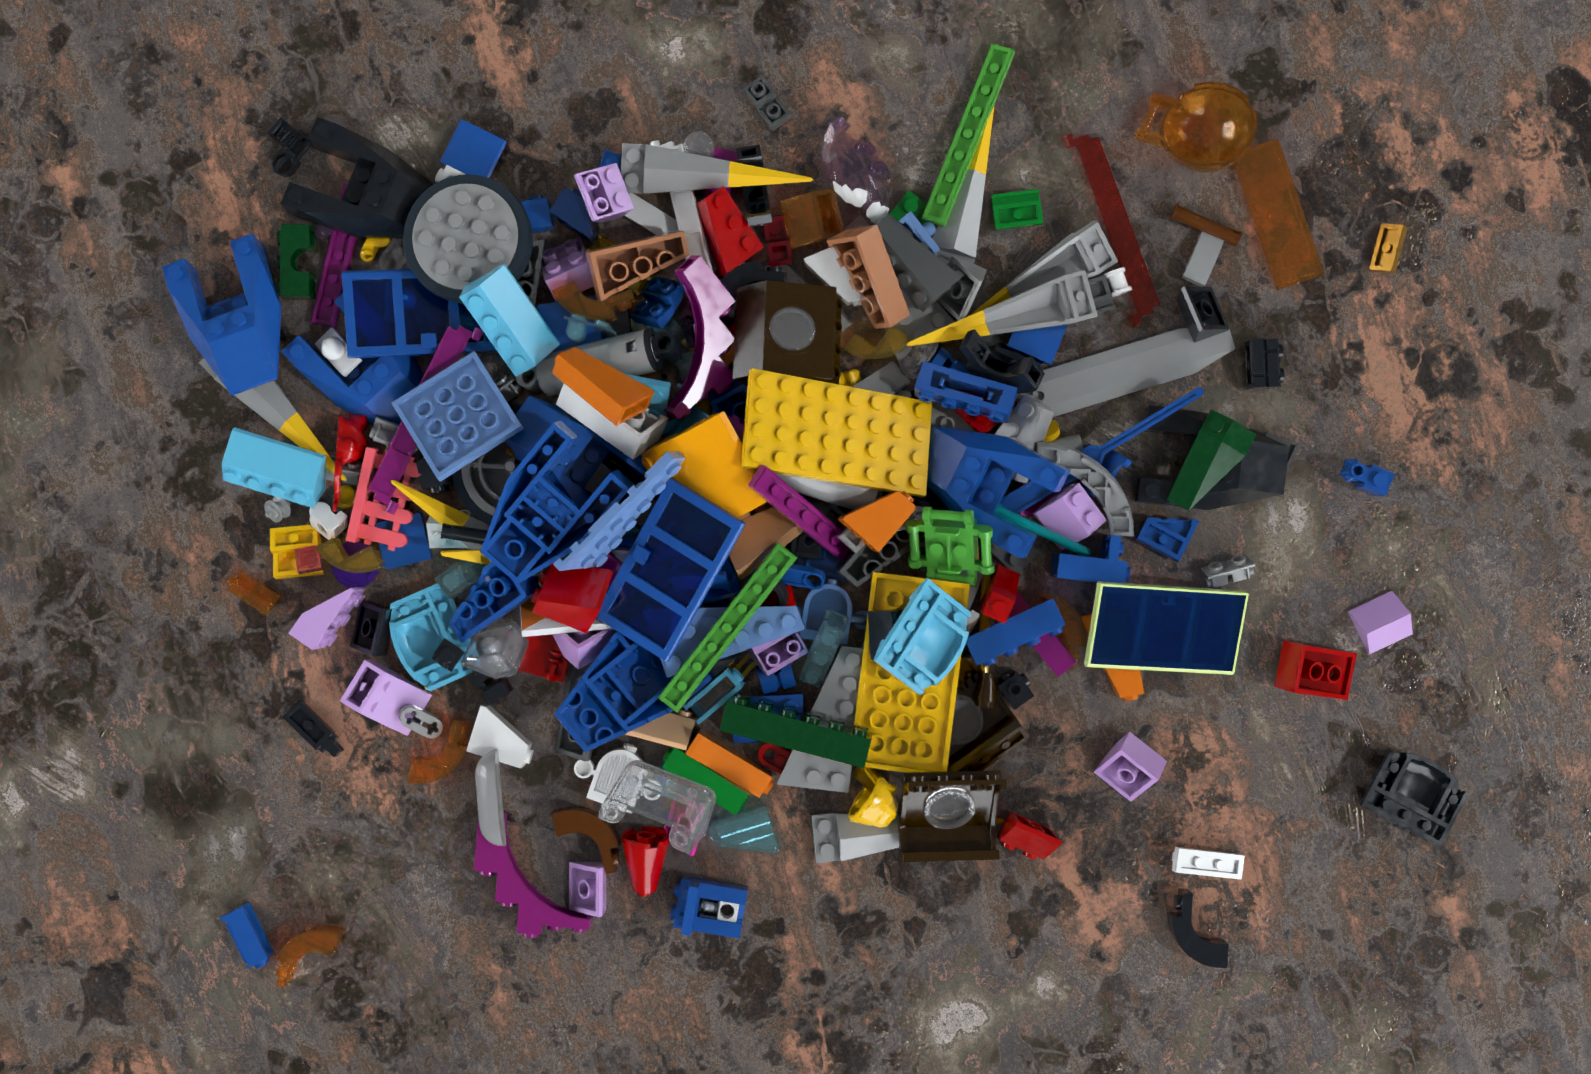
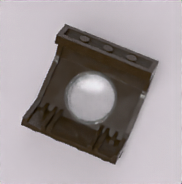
M769 280L737 287L733 379L748 386L749 370L754 368L839 384L841 376L840 340L843 302L842 297L836 294L837 287Z
M968 651L961 655L947 772L983 771L1030 737L997 691L996 702H994L993 708L974 706L975 700H973V696L982 670L976 665Z
M1001 770L904 773L898 824L900 863L1000 860L999 850H996L995 822L999 793L1001 790L1007 789L1006 779H1001Z

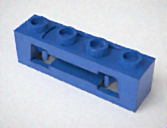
M923 361L914 387L915 396L923 402L931 403L934 401L947 409L958 408L965 410L967 414L972 416H986L989 420L996 423H1002V421L1009 422L1018 389L1017 387ZM944 382H945V383H948V387H951V388H955V389H958V390H962V391L969 392V393L976 394V395L983 396V397H986V396L988 395V397H987V400H988V401L985 402V401H983V398H981V397L974 396V395H970V394L963 393V392H960V391H956V390H953V389H949V388H946V387H945V389H944V386H945Z

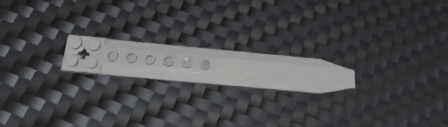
M1179 328L1043 370L1045 375L1037 391L1017 394L1015 401L1018 405L1025 394L1039 398L1053 410V417L1192 375L1236 348L1230 329L1194 343L1188 328ZM940 403L932 404L931 426L976 432L952 409H947ZM1004 422L998 423L988 434H995Z

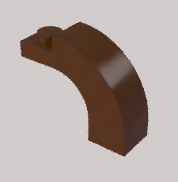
M578 806L557 809L551 813L557 837L572 833L588 835L597 843L600 849L605 873L616 872L618 869L617 865L620 864L618 851H614L613 848L619 847L621 840L617 830L605 816L595 810Z

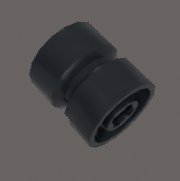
M496 661L469 678L475 689L482 691L480 696L487 706H490L514 689L507 678L501 677L502 670ZM493 677L496 682L487 687L485 681Z

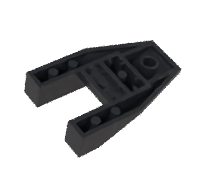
M317 117L308 137L314 149L356 163L341 200L289 182L280 203L288 214L353 237L403 239L405 222L413 204L424 191L434 184L389 149L339 124Z
M1149 405L1146 407L1145 419L1164 407ZM1180 409L1144 432L1190 436L1191 450L1209 413ZM1249 429L1257 435L1245 458L1235 465L1192 509L1212 510L1284 495L1289 446ZM1138 478L1135 502L1179 507L1167 501L1175 481Z

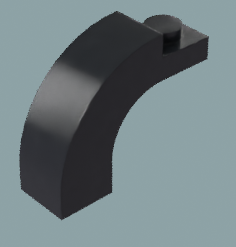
M760 144L736 148L738 163L763 168ZM766 185L742 186L748 226H763L766 223H771L772 216Z
M763 261L747 262L735 267L720 281L735 300L730 306L731 310L720 318H736L737 287L766 280L787 282L788 272H781L782 267L767 266V271H764Z
M975 329L967 332L959 347L968 359L965 368L971 375L1017 387V394L1037 391L1045 375L1032 356L1019 360H1010L995 354Z
M1178 888V895L1174 896V909L1177 912H1167L1168 925L1174 940L1189 957L1198 963L1209 967L1227 968L1229 944L1224 939L1205 938L1196 934L1192 926L1193 893L1188 889Z

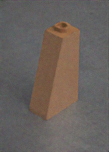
M774 507L743 519L742 521L746 525L729 554L739 580L746 578L756 570L778 542L785 547L804 531ZM729 526L718 530L723 542L731 530Z

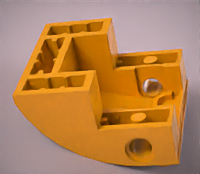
M724 411L706 417L686 430L660 440L641 453L643 457L642 463L649 470L666 452H680L685 457V460L680 464L681 469L670 478H674L737 518L767 502L748 486L757 470L741 468L743 444ZM673 493L667 504L668 509L675 513L678 518L680 530L687 534V536L701 534L724 524Z

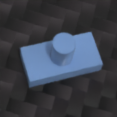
M911 211L898 221L913 233L914 239L918 242L926 243L930 247L929 251L934 255L941 250L931 238L936 232L933 223L925 222L921 225Z

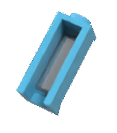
M728 666L688 700L683 707L685 710L691 708L698 716L696 722L701 724L744 686L745 683L742 681L744 679L743 675L736 668L732 669Z

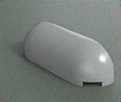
M495 749L482 756L475 769L479 827L482 835L488 842L497 846H506L498 749Z

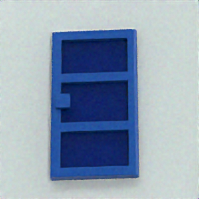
M411 269L342 271L348 359L434 355L448 327L457 331L460 325L472 332L475 327L481 329L464 304L452 302L435 295L421 284ZM483 333L479 342L470 338L462 354L472 353L473 351L476 353L498 351L486 334Z
M669 478L665 489L661 492L605 595L600 612L596 618L657 657L669 662L746 523L674 478Z

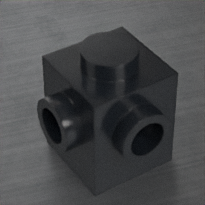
M1009 670L998 678L999 682L995 684L1014 710L1034 697V694L1028 687L1031 683L1024 673L1019 675L1018 672L1013 671L1011 673Z

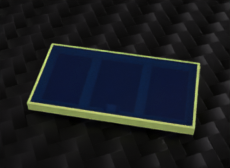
M1097 581L1084 665L1085 667L1233 675L1249 593L1242 590Z

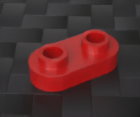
M764 743L759 748L758 759L762 765L781 774L791 751L781 746ZM766 751H774V757H766Z

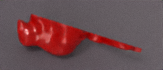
M349 413L348 418L339 415L332 511H336L340 501L342 465L361 459L365 453L367 443L364 432L368 428V419L364 415Z

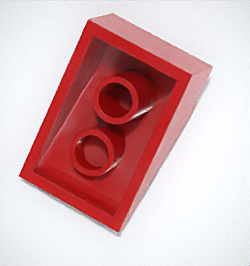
M1283 640L1274 687L1293 693L1348 700L1357 653Z
M1009 810L997 834L998 839L1002 841V846L1013 851L1015 847L1024 851V856L1036 860L1037 857L1044 860L1062 844V840L1052 829Z

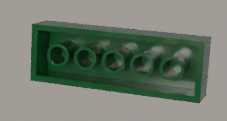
M742 694L731 696L726 702L720 731L861 768L865 767L872 740V733L868 732L869 728L865 726L854 725V728L844 725L845 722L842 720L831 718L830 722L821 719V715L807 712L806 715L797 713L795 708L783 706V709L773 707L774 703L765 700H760L759 703L750 701L749 696Z

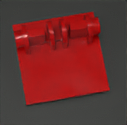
M552 634L528 636L524 642L517 671L544 677L549 681L563 683L569 661L563 656Z

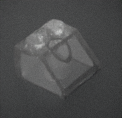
M516 621L485 628L472 637L461 664L466 668L494 679L511 677L516 675L529 641L526 637H522L521 628Z

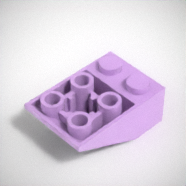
M350 588L302 613L288 634L311 650L325 648L326 646L330 647L338 636L335 633L339 627H344L351 618L349 613L354 606L358 607L365 597L363 593L366 588Z
M369 658L363 661L340 702L358 713L408 736L411 730L402 725L399 719L400 709L407 704H413L425 709L432 694L375 659ZM414 711L411 714H405L407 721L410 718L418 720L414 715Z

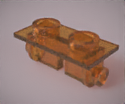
M242 570L238 572L236 577L232 576L227 582L230 585L227 589L229 592L268 616L280 595Z

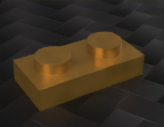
M1381 223L1369 267L1370 271L1388 274L1396 273L1407 232L1405 225Z

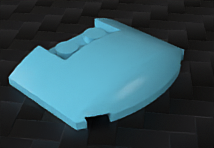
M927 578L908 598L910 601L887 637L881 640L874 657L876 663L917 694L924 693L923 689L932 684L937 685L956 664L969 635V631H966L967 618L971 619V612Z
M445 580L390 604L392 611L389 627L395 651L410 676L427 687L425 689L428 691L435 690L484 668L471 638L461 643L449 624L458 608ZM444 638L466 652L452 672L432 659L433 653Z

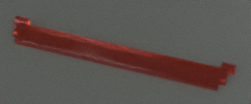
M1072 133L1063 137L1067 148L1076 146L1120 267H1125L1124 275L1128 286L1132 288L1129 292L1137 313L1129 316L1133 327L1141 325V318L1153 314V307L1160 305L1102 144L1099 137L1090 139L1087 134L1074 139Z

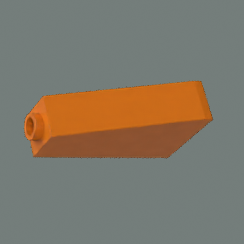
M573 347L567 351H561L554 360L555 365L552 374L615 426L648 409L655 392L654 390L580 349Z
M1124 607L1104 611L1097 657L1130 659L1134 633L1129 608ZM1092 613L1078 616V620L1087 638L1089 636ZM1103 668L1116 696L1124 698V701L1138 699V695L1144 694L1140 670Z
M702 728L685 753L759 798L762 793L767 795L774 784L771 781L773 774Z

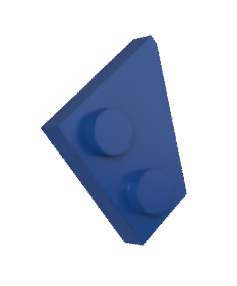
M1148 517L1144 520L1135 540L1171 560L1179 562L1199 521L1197 519L1178 520L1175 518L1160 519Z

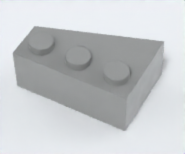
M1025 394L1011 412L1009 422H1004L994 435L1007 436L1037 452V442L1044 441L1054 411L1039 398ZM1016 472L1013 476V479L1018 482L1027 484L1029 480Z

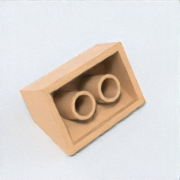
M680 709L678 713L672 711L626 733V735L687 750L697 717H693L692 712Z

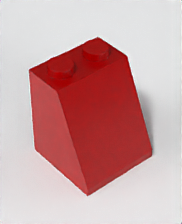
M552 563L548 570L544 568L538 582L542 583L541 589L536 588L531 602H534L535 605L532 612L587 634L600 612L613 571L596 567L559 571L553 565L554 563Z

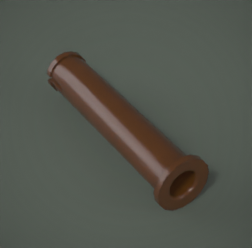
M1178 202L1173 207L1169 217L1170 221L1174 219L1224 240L1235 247L1239 243L1242 236L1241 231L1234 230L1179 206Z

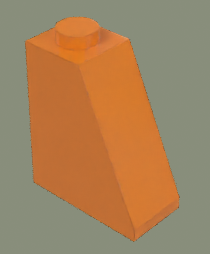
M894 491L840 516L838 520L871 550L880 552L917 507L912 503L914 499L905 491Z

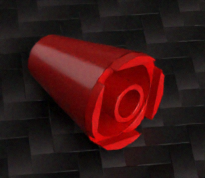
M642 826V831H634L633 827L622 833V843L632 889L639 896H650L657 889L670 842V834L666 835L665 829Z

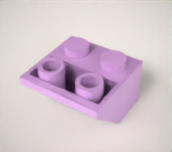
M617 163L574 175L592 222L603 223L621 218L634 209Z
M581 237L569 239L564 244L543 251L541 270L556 302L593 287L586 257L587 250Z
M795 632L747 649V652L764 674L769 676L808 653V650L799 634Z

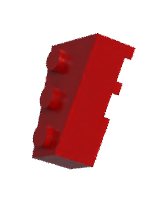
M724 186L696 203L704 231L707 233L711 246L709 249L715 260L718 277L727 274L764 248L752 228L748 226V222Z

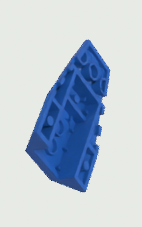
M644 611L627 623V625L653 640ZM617 631L554 713V716L586 753L674 711L658 698L674 676L667 678L659 657ZM709 674L706 675L690 697L712 680Z

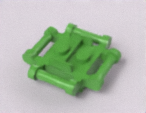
M924 506L922 512L923 520L913 519L906 522V531L909 533L910 545L908 565L911 568L927 567V579L970 584V587H976L977 571L985 575L994 573V563L991 557L993 528L989 525L977 524V519H974V510L965 509V512L934 510L932 507ZM919 531L925 532L926 555H920ZM978 537L981 538L982 560H979ZM962 570H967L968 574L960 573Z

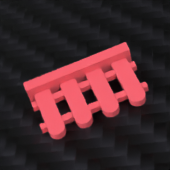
M366 447L345 541L356 543L361 541V539H365L364 544L371 545V542L374 541L388 545V550L395 551V547H403L408 543L407 535L399 532L401 524H408L413 520V513L408 509H404L406 500H412L396 487L392 497L399 498V505L394 515L385 511L386 504L380 503L375 499L370 501L372 491L368 490L385 456L386 450L384 454H381L382 448ZM411 457L403 473L402 484L417 490L416 487L410 486L411 477H420L421 474L418 473L415 457ZM368 515L370 516L368 524H365L366 517ZM377 518L393 521L392 530L375 526Z

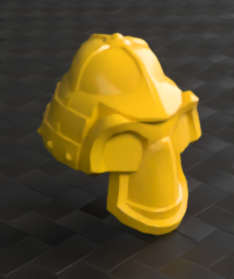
M856 766L854 778L864 786L855 797L848 814L850 822L869 826L873 825L880 828L887 827L891 821L896 819L898 803L895 790L897 785L888 783L873 768Z

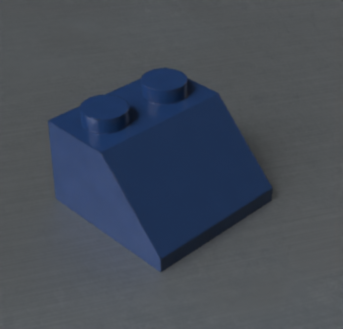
M565 187L549 210L558 222L596 246L598 240L595 225L590 218L581 192L576 188H573L571 191Z

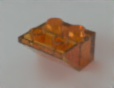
M834 187L780 201L791 249L826 242V240L844 231Z

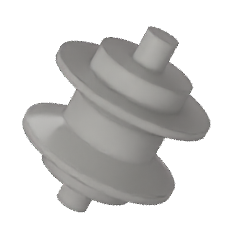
M277 497L266 501L264 505L265 516L274 522H280L282 518L290 516V503L285 499Z

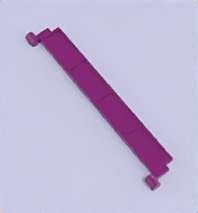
M459 325L456 331L448 327L419 385L459 361L469 339L472 338L479 342L484 333L483 330L475 327L472 332ZM401 421L368 490L376 493L375 500L387 505L385 511L393 515L399 503L391 500L396 487L390 480L400 481L417 447L403 421Z

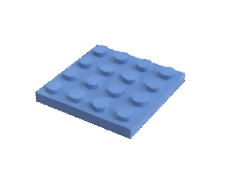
M475 351L392 402L393 407L439 481L444 480L524 429Z

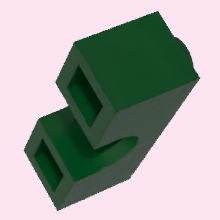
M280 224V231L277 232V243L280 245V255H277V267L280 269V279H277V291L281 297L287 300L315 299V275L310 272H299L297 269V259L301 254L315 252V228L310 224Z

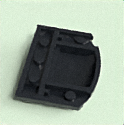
M1388 752L1360 804L1441 847L1468 796L1465 791L1461 792L1457 784L1459 781L1436 762L1412 753Z

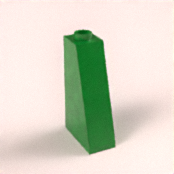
M675 747L674 749H668L662 759L665 761L662 768L732 814L736 815L741 811L751 795L749 791L685 754L687 750Z

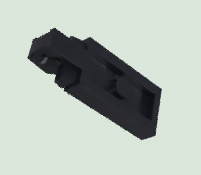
M299 699L283 716L315 750H320L322 753L327 750L334 758L338 757L344 750L336 741L338 736L335 734V731L302 699Z

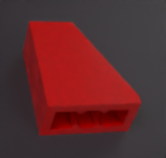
M997 564L978 606L982 614L1004 624L1006 623L1016 601L1020 573Z

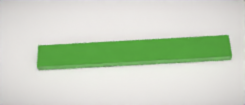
M991 44L922 215L923 221L945 228L1015 55L1014 49Z
M779 542L774 546L658 698L676 713L679 712L798 558Z

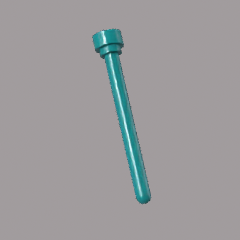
M1001 503L999 504L995 513L1081 556L1089 557L1091 555L1089 548L1002 507Z

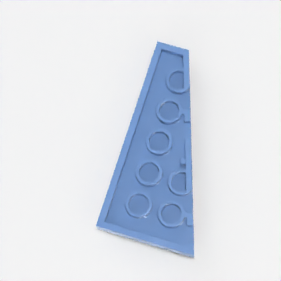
M666 452L645 473L646 480L638 483L636 486L633 485L627 491L629 496L621 504L616 501L588 529L589 536L581 539L579 542L576 541L570 547L573 552L564 560L559 558L553 565L559 571L586 569L603 565L608 559L607 555L622 542V536L626 531L631 530L636 525L638 516L649 509L651 500L655 495L660 494L665 489V483L668 479L679 472L681 469L680 464L685 460V457L680 452Z
M699 607L670 661L666 662L661 659L667 678L676 675L727 607ZM759 607L720 659L804 630L805 626L798 607ZM644 608L643 611L654 642L665 648L682 616L669 608Z

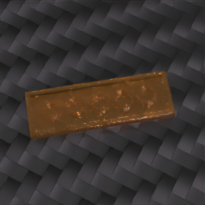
M1279 139L1231 155L1277 291L1324 275Z

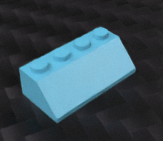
M505 263L463 288L459 298L515 377L535 367L559 346V341Z
M234 427L222 460L223 480L314 508L326 490V456Z

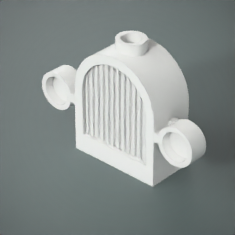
M624 743L623 747L614 748L607 752L597 766L591 760H578L574 765V772L579 778H588L590 775L594 776L586 798L631 814L635 809L640 792L646 801L656 802L662 795V788L656 782L644 783L646 777L645 762L641 755L636 752L638 747L629 743Z

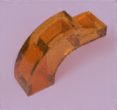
M574 281L552 290L557 301L570 314L591 323H608L618 320L615 310L625 311L633 306V302H636L631 289L603 301L585 297Z
M1042 592L1040 604L1054 598L1066 623V625L1062 626L1063 645L1077 661L1074 665H1077L1079 651H1076V646L1086 647V632L1083 622L1069 603L1057 596Z
M459 717L453 719L447 744L439 756L433 758L417 756L413 758L407 780L408 783L422 784L433 782L446 776L459 766L467 754L468 744L461 743V740L466 739L468 733V726H465L467 719Z
M319 925L308 928L291 939L281 949L276 958L282 961L276 972L278 979L275 985L285 988L291 983L298 965L305 954L319 952L331 956L337 950L346 929L335 925Z

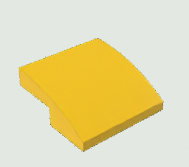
M311 525L270 528V552L273 553V577L275 579L324 575L321 536Z

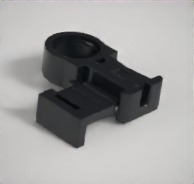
M280 117L267 132L274 140L279 139L282 142V148L271 159V167L278 175L290 177L296 173L302 164L299 160L312 144L307 134L302 130L296 131ZM291 158L292 166L290 170L279 172L282 165Z

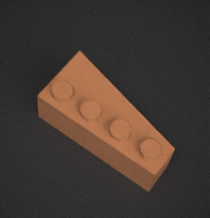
M877 225L847 229L826 240L829 247H834L838 253L839 258L836 260L840 267L845 266L851 277L849 283L852 289L860 293L862 297L860 303L875 329L892 327L910 316L907 303L903 297L899 281L895 275Z
M680 230L586 252L596 299L599 301L607 299L609 296L690 255L685 231Z

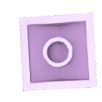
M1389 591L1348 611L1368 654L1374 653L1413 634L1411 613L1393 591Z
M569 862V910L596 917L603 916L606 911V873L603 862Z

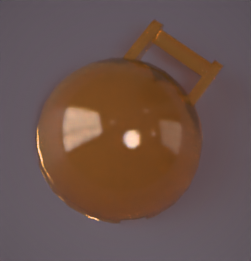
M1213 81L1196 83L1194 88L1181 93L1178 98L1157 93L1152 94L1149 99L1150 106L1143 123L1134 135L1140 142L1163 147L1173 161L1187 170L1198 173H1215L1236 164L1249 151L1256 136L1258 115L1257 111L1249 103V97L1238 88L1226 83ZM1159 108L1166 109L1162 116L1159 133L1150 131Z

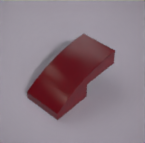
M786 214L772 216V222L763 225L769 264L771 267L793 264Z

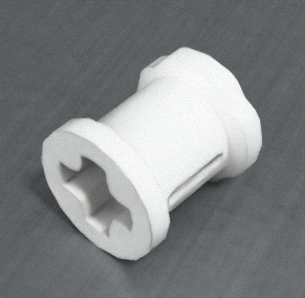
M1125 267L1104 274L1108 278L1112 297L1132 290L1131 286H1128L1124 275Z

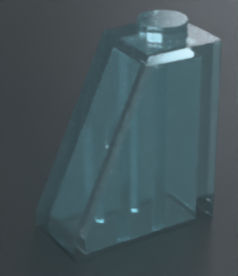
M461 560L437 576L435 580L448 598L461 597L478 581L486 565Z
M766 803L741 810L736 815L731 813L712 819L710 822L711 827H707L710 840H715L717 847L770 854L779 853L780 848Z

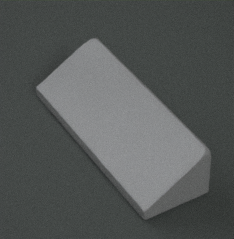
M891 361L853 387L894 395L908 386L910 380Z

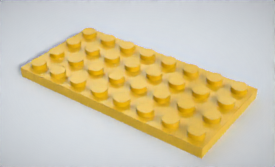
M752 368L748 374L741 468L758 470L760 465H764L777 474L886 492L905 491L910 496L924 497L926 496L932 402L927 403L919 399Z
M873 572L868 611L905 609L910 601L908 598L926 578ZM929 579L967 609L970 584ZM868 616L854 725L865 726L869 728L868 732L872 733L865 767L905 773L947 772L961 655L950 672L937 685L932 684L923 689L924 693L917 694L874 660H871Z

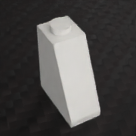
M834 247L804 258L805 267L826 286L837 287L836 294L842 297V301L847 306L851 304L854 307L861 305L860 299L862 297L859 292L852 289L849 283L851 277L845 266L841 268L836 260L839 258V255Z
M486 703L480 705L467 752L484 756L486 753L498 749L499 762L517 768H523L526 763L529 764L534 750L530 749L532 742L492 706H487Z

